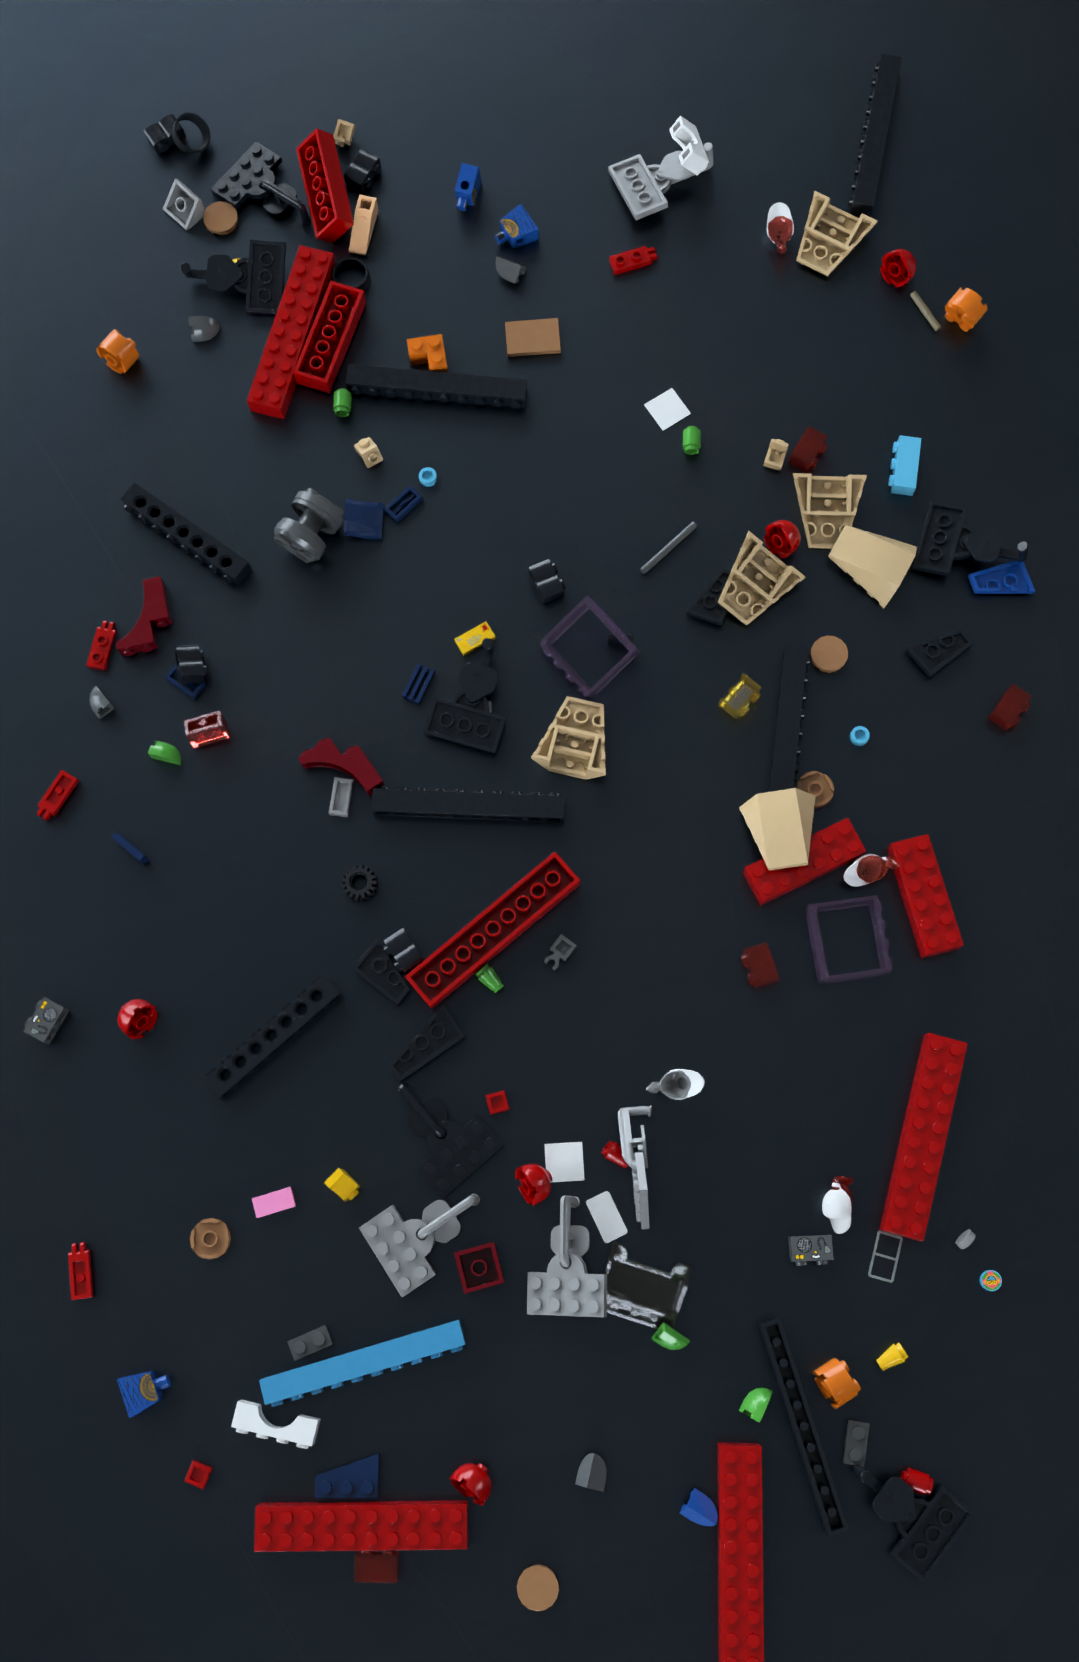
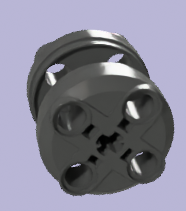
M308 488L307 490L299 491L291 504L292 509L300 517L299 521L284 517L274 528V541L306 563L319 560L326 548L324 541L317 535L318 531L335 534L343 524L342 515L344 514L341 508L334 505L314 489Z

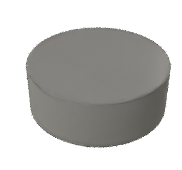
M968 1229L957 1238L955 1244L960 1249H965L972 1244L976 1235Z

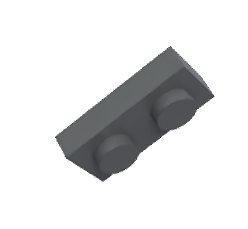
M327 1325L287 1341L294 1361L333 1345Z
M851 1419L847 1420L842 1463L858 1464L864 1467L869 1423Z

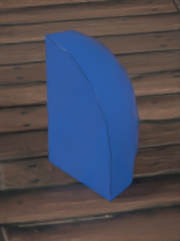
M694 1488L689 1494L688 1504H683L679 1513L699 1525H717L718 1515L712 1500Z

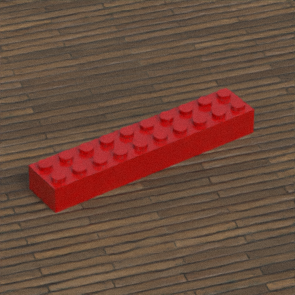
M299 246L247 398L250 411L285 419L297 384L293 372L329 283L332 280L333 268L336 265L334 253Z
M553 852L408 973L405 978L427 1005L433 1009L580 886V879L560 856Z
M929 1032L923 1036L879 1228L881 1231L916 1241H924L968 1043Z
M717 1442L718 1661L764 1662L762 1446L759 1443Z
M468 1500L259 1503L255 1506L254 1552L467 1549Z

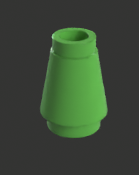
M488 964L476 973L478 980L494 991V993L504 986L493 967H489Z

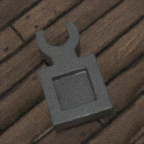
M561 934L550 948L553 955L547 956L544 964L553 960L555 965L552 970L555 971L559 967V960L562 959L566 962L577 945Z

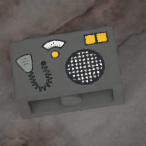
M44 997L36 1004V1011L26 1021L23 1032L49 1045L70 1010Z
M832 1235L788 1237L790 1262H795L796 1266L808 1265V1261H816V1265H827L828 1260H834Z

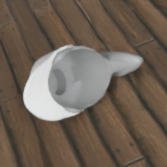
M674 1069L666 1073L660 1082H652L646 1090L651 1093L661 1091L671 1099L681 1100L701 1092L705 1082L698 1072Z

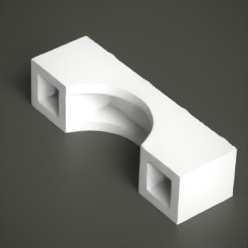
M680 116L669 130L672 138L683 149L679 155L681 165L698 176L701 171L706 169L709 161L696 126Z
M241 1399L237 1401L231 1427L236 1428L238 1433L248 1434L250 1431L256 1433V1437L268 1439L270 1436L276 1438V1442L288 1444L291 1441L297 1443V1447L308 1449L309 1446L312 1447L315 1444L321 1418L300 1414L292 1424L276 1426L265 1418L261 1404Z

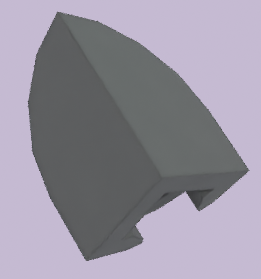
M496 256L495 264L499 275L512 283H518V277L520 274H525L527 267Z
M207 316L189 317V326L192 327V341L200 342L212 339L219 332L221 324L214 318Z
M95 686L90 693L89 703L93 712L100 720L115 708L100 689Z
M589 1453L584 1457L578 1469L576 1485L604 1492L607 1469L601 1456Z

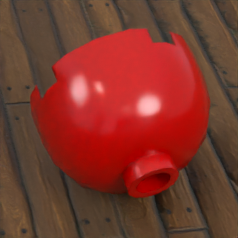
M896 249L888 252L881 259L883 262L880 271L882 277L889 285L892 282L894 285H897L895 287H901L914 277L917 263L915 257L908 250Z
M777 520L765 528L766 535H764V541L772 554L776 552L780 555L779 558H786L798 549L801 535L796 525L791 521Z
M143 999L130 1000L119 1011L117 1017L119 1028L130 1039L142 1038L144 1036L142 1033L146 1029L150 1031L156 1023L158 1012L155 1011L156 1007Z
M526 1164L516 1168L515 1179L520 1180L522 1186H518L525 1201L528 1204L533 1203L532 1206L544 1201L551 1192V1173L538 1164Z
M473 1463L463 1464L450 1477V1480H452L451 1484L466 1498L468 1496L474 1498L472 1502L479 1506L484 1505L492 1488L491 1478L487 1474L489 1470L481 1463L478 1465Z

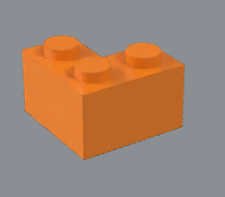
M442 334L407 339L411 366L429 364L430 371L448 372Z

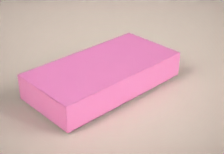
M292 1187L252 1198L256 1218L296 1207Z

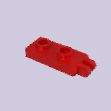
M647 246L609 256V262L614 275L650 265L653 263V260L658 258V255L655 253V247L647 248Z
M103 621L102 626L97 627L86 663L87 667L106 671L117 635V630H114V622H110L108 627V621Z
M61 770L38 803L39 810L37 815L39 817L43 816V819L46 821L49 820L51 815L55 816L79 780Z
M80 1242V1251H78L77 1243H73L72 1252L68 1253L71 1300L94 1297L90 1250H86L85 1242Z

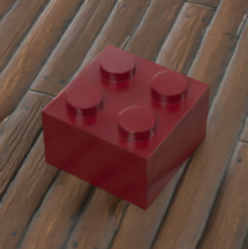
M495 1242L454 1253L464 1294L505 1283Z

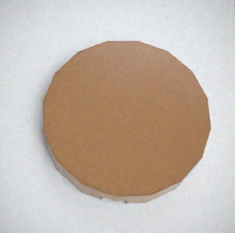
M221 201L209 205L203 214V221L207 230L218 235H226L235 230L239 219L233 205Z
M827 635L820 637L811 648L812 664L822 672L832 673L840 670L848 659L846 644L835 636Z
M819 771L805 773L800 777L797 784V789L816 796L814 809L823 808L829 804L834 794L832 780L828 775L822 774Z
M204 1219L191 1231V1248L203 1259L219 1258L230 1247V1230L219 1219Z
M539 1564L523 1570L517 1583V1594L521 1603L533 1611H543L554 1604L559 1592L558 1579L554 1572L547 1566Z

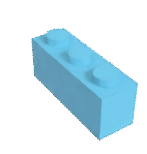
M900 435L897 442L893 443L892 453H895V458H892L890 465L893 475H890L888 486H891V493L913 496L917 483L922 438Z

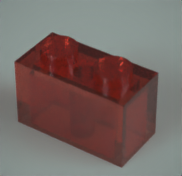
M808 426L791 453L788 463L808 473L811 467L814 468L819 460L817 458L819 453L823 454L827 448V435Z
M1012 684L988 719L1006 731L1011 726L1015 728L1021 719L1018 717L1021 711L1025 713L1031 705L1028 701L1032 696Z
M220 710L184 720L185 734L193 748L230 738L228 723Z
M767 942L744 949L741 960L744 967H748L749 974H747L750 985H754V988L758 989L777 983L780 980Z
M357 1551L355 1554L354 1582L397 1583L399 1579L400 1551Z

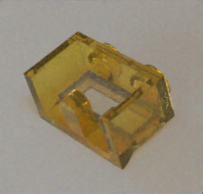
M743 673L740 681L730 688L727 696L724 699H720L718 706L735 719L739 715L743 717L749 709L747 707L749 703H755L761 696L759 693L761 686Z

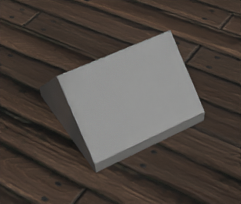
M175 178L163 210L185 230H189L203 218L205 209L202 200L179 179Z

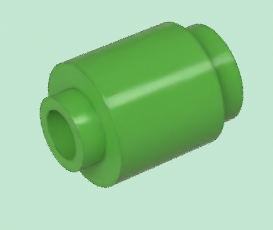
M340 388L334 392L333 410L335 415L339 417H347L351 412L352 394L345 388Z
M688 426L683 430V449L686 454L694 455L699 453L701 448V430L696 426Z

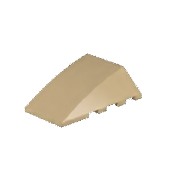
M814 191L796 261L829 276L878 221L863 213L860 218H857L830 205L829 197Z
M793 473L808 548L832 549L844 526H853L867 475L849 474L847 477L812 476L811 473Z
M845 525L828 557L845 573L848 572L854 578L853 580L866 589V593L874 597L884 609L899 588L913 562L917 547Z
M750 531L746 535L718 600L722 607L745 625L752 622L771 604L779 600L782 595L790 591L793 586L806 578L793 566H787L762 546L764 542Z
M567 696L531 759L550 772L585 780L605 776L604 704Z
M797 788L756 794L739 807L769 871L808 865L815 795Z

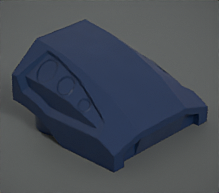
M347 498L344 511V534L363 539H382L385 505L379 502L357 501Z

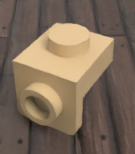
M338 119L333 135L335 145L344 147V145L350 146L356 125Z
M370 437L361 439L354 445L355 450L362 457L367 468L383 460L377 445Z
M771 439L763 466L781 471L789 444L781 439Z

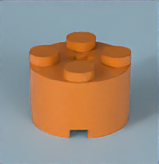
M959 288L945 305V318L950 322H957L963 331L968 332L969 329H972L978 323L988 308L986 303L983 306L981 303L982 297L969 288H965V290Z
M116 329L110 332L96 348L101 359L104 357L108 361L106 365L120 374L126 373L139 358V353L135 348L136 343L130 338L126 339Z
M833 1358L814 1370L812 1374L817 1375L814 1380L826 1400L830 1398L833 1401L830 1405L837 1409L857 1396L861 1388L858 1382L849 1375L850 1369L844 1360L839 1362L838 1359Z

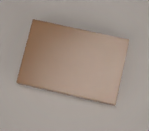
M558 318L505 322L508 357L561 353Z

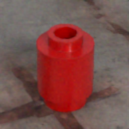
M909 1467L906 1471H902L901 1479L913 1488L914 1493L930 1495L934 1480L932 1477H929V1474Z

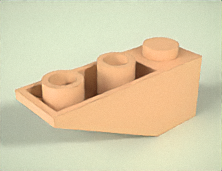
M359 195L355 208L354 225L352 226L349 246L350 253L365 256L367 254L379 211L377 198Z

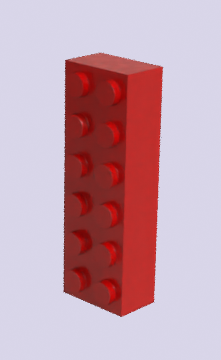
M316 128L296 148L316 238L333 244L354 225L334 136L331 133Z
M330 281L293 372L297 384L327 393L331 392L366 305L364 290Z
M849 818L843 819L811 835L808 865L769 871L764 860L761 859L746 866L743 874L760 906L864 855L866 849Z
M929 834L891 843L887 851L921 959L961 948L964 944Z

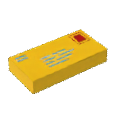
M485 621L458 636L454 641L462 655L465 656L481 647L482 641L485 638L494 640L496 636Z

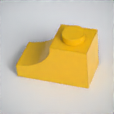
M338 1168L324 1182L329 1189L333 1190L344 1201L348 1199L350 1201L353 1200L359 1193L357 1189L360 1185L341 1168Z

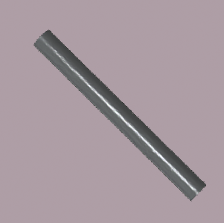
M692 521L642 566L640 571L646 574L697 528V524Z

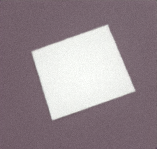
M673 388L644 404L662 430L667 429L691 414Z
M582 1142L544 1144L546 1170L551 1173V1182L585 1180Z

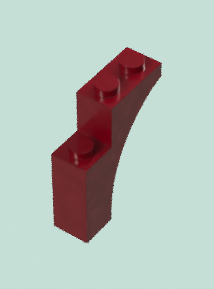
M161 576L142 580L144 587L142 613L133 629L116 642L117 650L121 655L132 656L136 652H150L154 648H158L154 627L162 628L172 623L166 587Z
M329 737L318 741L314 748L303 751L300 757H298L304 769L329 767L345 772L361 784L369 796L373 794V788L378 789L379 786H385L383 780L358 745L347 748L344 754L341 755Z

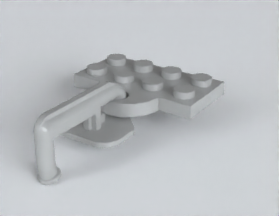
M710 142L705 143L703 146L709 161L704 171L709 170L714 163L713 144ZM682 151L667 154L661 165L652 164L647 166L641 155L638 154L608 166V171L635 220L668 208V202L663 194L668 191L672 184L695 175L681 165L679 155Z
M652 1105L626 1107L618 1111L622 1157L629 1167L632 1168L636 1221L641 1222V1229H650L648 1189L645 1168H648L644 1125H640L641 1138H632L630 1116L648 1115V1117H651ZM633 1147H638V1152L634 1153Z
M471 1194L452 1208H450L446 1201L436 1200L423 1210L422 1220L410 1219L405 1222L395 1206L391 1205L359 1227L401 1297L406 1296L437 1274L426 1256L432 1251L435 1241L446 1243L460 1233L461 1224L456 1216L470 1206L478 1205L480 1198L477 1194Z
M564 1195L560 1199V1225L555 1226L551 1231V1249L556 1256L549 1262L547 1272H528L527 1314L607 1317V1274L587 1273V1267L582 1257L590 1248L589 1231L581 1225H570L571 1208H577L580 1205V1199L576 1196Z

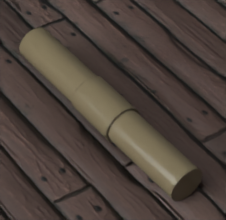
M913 291L910 296L935 332L940 330L941 326L930 309L923 302L919 294Z

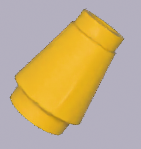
M893 1343L876 1361L884 1371L906 1362L905 1359L909 1356L900 1343L896 1345Z

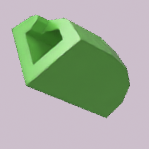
M156 740L155 746H150L148 754L152 759L181 765L182 758L175 746Z
M664 1322L652 1336L653 1341L669 1350H680L690 1342L689 1339Z
M767 1388L752 1390L743 1400L739 1411L760 1423L770 1401L772 1390Z

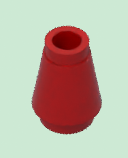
M610 1140L601 1153L605 1159L625 1169L628 1164L622 1157L620 1145Z

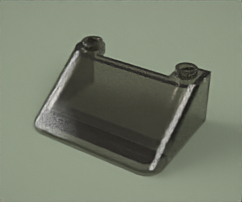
M613 1241L603 1273L607 1274V1313L655 1329H659L663 1322L673 1328L688 1287L692 1266L678 1263L674 1265L671 1273L626 1259L628 1254L627 1247L620 1242Z

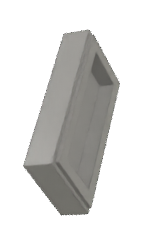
M334 777L329 815L348 817L354 784L353 779Z

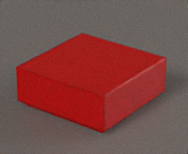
M505 1090L485 1095L490 1115L510 1110Z
M193 1460L184 1482L204 1489L213 1468Z

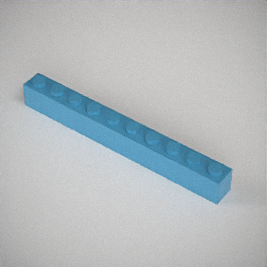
M460 1319L262 1378L259 1380L264 1404L271 1403V1407L284 1404L283 1399L291 1397V1401L304 1398L303 1393L311 1391L312 1395L324 1392L323 1387L331 1385L332 1389L344 1386L343 1381L351 1379L352 1383L364 1380L363 1375L371 1373V1377L383 1374V1369L391 1367V1371L403 1368V1363L410 1361L411 1365L423 1362V1357L431 1356V1359L443 1356L442 1352L450 1350L451 1353L463 1350L462 1346L467 1344Z

